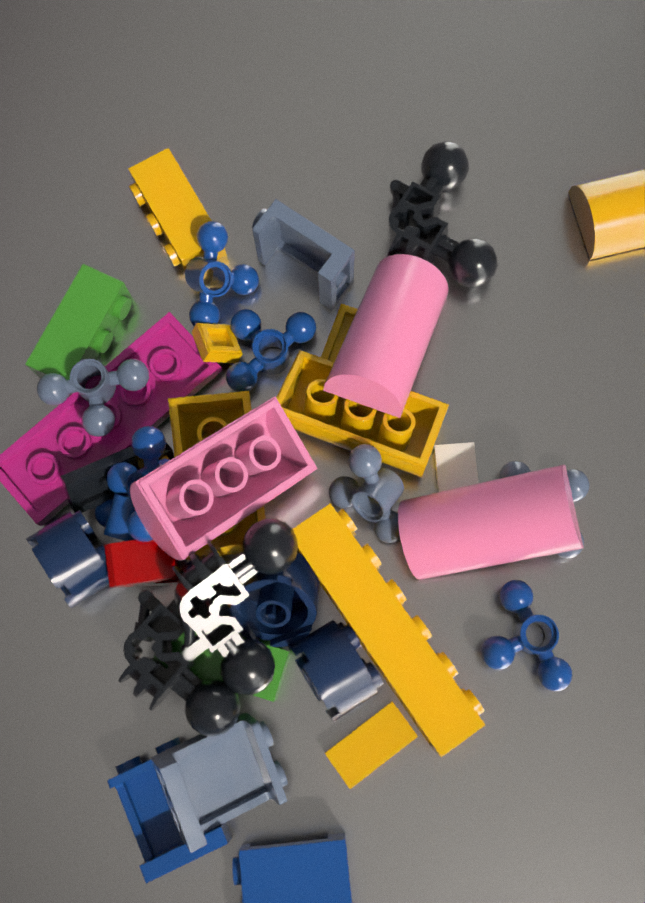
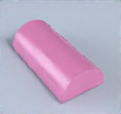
M406 254L391 255L378 263L325 382L323 391L395 417H401L448 295L447 281L439 269L422 258Z
M274 396L132 483L130 495L138 517L157 545L170 557L176 560H184L192 552L194 553L206 545L208 540L212 541L318 468L277 398Z
M564 464L405 499L400 502L398 508V526L403 552L412 574L419 580L584 549L567 470Z

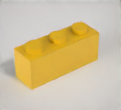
M167 148L128 168L134 181L133 184L129 185V189L138 205L141 206L146 203L151 213L146 215V218L155 235L159 236L163 233L168 244L163 246L173 266L181 264L185 271L191 260L204 256V250L201 249L197 242V231L202 224L212 220L170 149ZM225 248L218 252L217 260L227 255Z

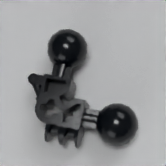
M443 141L433 144L425 152L421 162V173L424 179L420 185L412 181L409 186L400 180H393L390 183L393 206L389 215V233L392 244L388 256L396 254L412 255L422 258L431 264L437 257L448 263L452 277L460 285L474 288L486 284L495 275L498 267L497 255L493 247L485 240L470 238L459 243L448 237L449 223L438 218L440 214L441 192L455 189L466 178L469 170V162L465 151L456 143Z
M263 519L253 523L244 535L243 550L227 562L211 541L208 540L207 543L211 553L201 558L192 552L189 557L193 566L185 572L175 565L172 567L180 579L174 591V599L181 614V627L184 628V644L181 648L183 657L190 661L194 660L206 649H209L211 653L217 649L222 655L220 675L223 682L231 690L241 695H254L266 689L273 680L275 658L271 650L264 643L258 640L242 638L239 632L243 628L227 604L237 605L249 596L242 584L257 572L275 575L287 570L295 561L298 550V540L295 532L286 522L278 519ZM196 595L201 600H204V602L198 606L193 601H190V599Z
M190 560L182 568L184 572L193 566L192 561ZM148 590L141 591L138 595V601L140 602L138 622H135L134 631L128 635L123 648L124 656L129 666L120 676L119 683H123L130 678L137 682L133 695L138 698L148 692L153 697L149 707L151 711L173 690L185 701L184 712L186 720L193 730L204 736L215 737L225 734L235 725L239 718L241 704L238 694L226 686L223 680L210 678L203 681L190 670L195 662L186 660L181 652H172V642L184 641V628L181 627V614L175 599L166 606L152 592ZM197 595L190 599L197 606L204 602ZM154 640L155 642L151 648L159 660L149 657L140 658L143 652L139 646L141 641L152 642ZM160 661L165 662L168 668H164Z

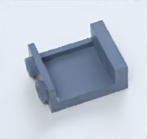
M277 199L274 200L268 209L264 208L257 214L252 224V232L258 261L266 265L276 251L285 253L318 275L320 303L333 311L354 283L355 250Z
M247 712L239 715L235 725L225 734L215 737L199 734L151 757L180 838L190 853L207 845L204 833L271 799L278 805L287 802L283 786L288 784L285 772L277 760L273 761L268 748L273 745L271 733L264 721L258 722Z

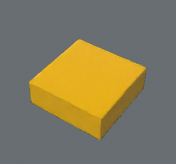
M195 324L191 333L203 362L237 363L243 353L236 336L231 330V325Z

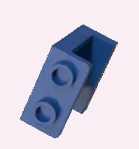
M179 737L156 747V753L159 754L180 744ZM137 756L116 766L118 775L107 780L109 788L115 787L143 856L144 862L139 867L146 883L227 845L233 837L228 823L225 822L204 833L207 845L190 853L180 838L152 760L142 763L140 756Z
M345 832L328 834L327 839L252 846V843L242 844L239 856L233 857L234 885L242 886L243 903H352Z

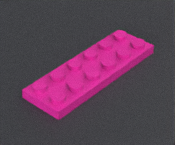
M170 312L104 366L108 372L117 371L120 364L124 361L137 359L142 361L149 370V380L145 387L138 391H129L121 385H116L114 396L104 403L105 406L111 409L115 417V424L110 433L105 436L96 437L85 431L82 425V415L89 407V403L78 392H75L0 454V482L37 525L42 527L69 504L60 476L130 447L132 437L139 428L144 426L157 428L170 416L168 398L194 396L222 371L221 366L217 362L202 361L193 336ZM101 376L91 377L86 382L85 389H93L98 386Z

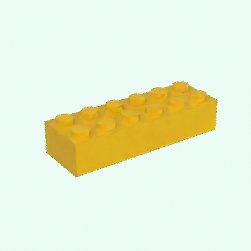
M330 503L294 527L293 530L298 540L299 553L304 556L320 581L321 587L346 624H349L353 629L361 646L432 750L440 757H443L483 728L485 724L479 716L484 712L482 705L470 689H460L454 681L453 677L458 674L456 668L443 651L436 654L427 640L432 635L421 618L416 615L411 619L403 608L402 604L407 600L405 595L393 579L385 582L378 570L382 564L369 544L361 547L355 539L357 528L344 509L336 512Z

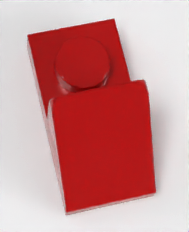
M130 540L104 545L110 588L169 586L178 583L179 578L172 568L174 565L178 567V560L165 553L154 540L149 542Z

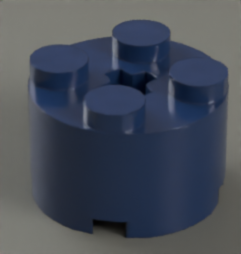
M80 510L73 515L69 511L26 538L27 542L33 547L31 550L56 589L61 588L66 598L64 600L70 608H74L109 585L105 548L101 545L95 549L91 544L92 541L97 539V536Z
M297 550L296 559L287 570L275 575L257 572L242 584L249 596L237 605L231 604V610L243 628L239 633L246 639L256 640V638L270 641L269 645L272 647H285L306 638L311 632L312 625L317 616L320 581L304 556Z
M334 620L313 631L306 638L289 646V650L293 655L301 654V657L296 659L295 662L317 700H323L328 709L325 712L332 722H335L377 695V688L384 684L374 665L370 661L366 663L357 653L356 649L361 647V643L350 625L346 624L344 626L342 622L337 624Z

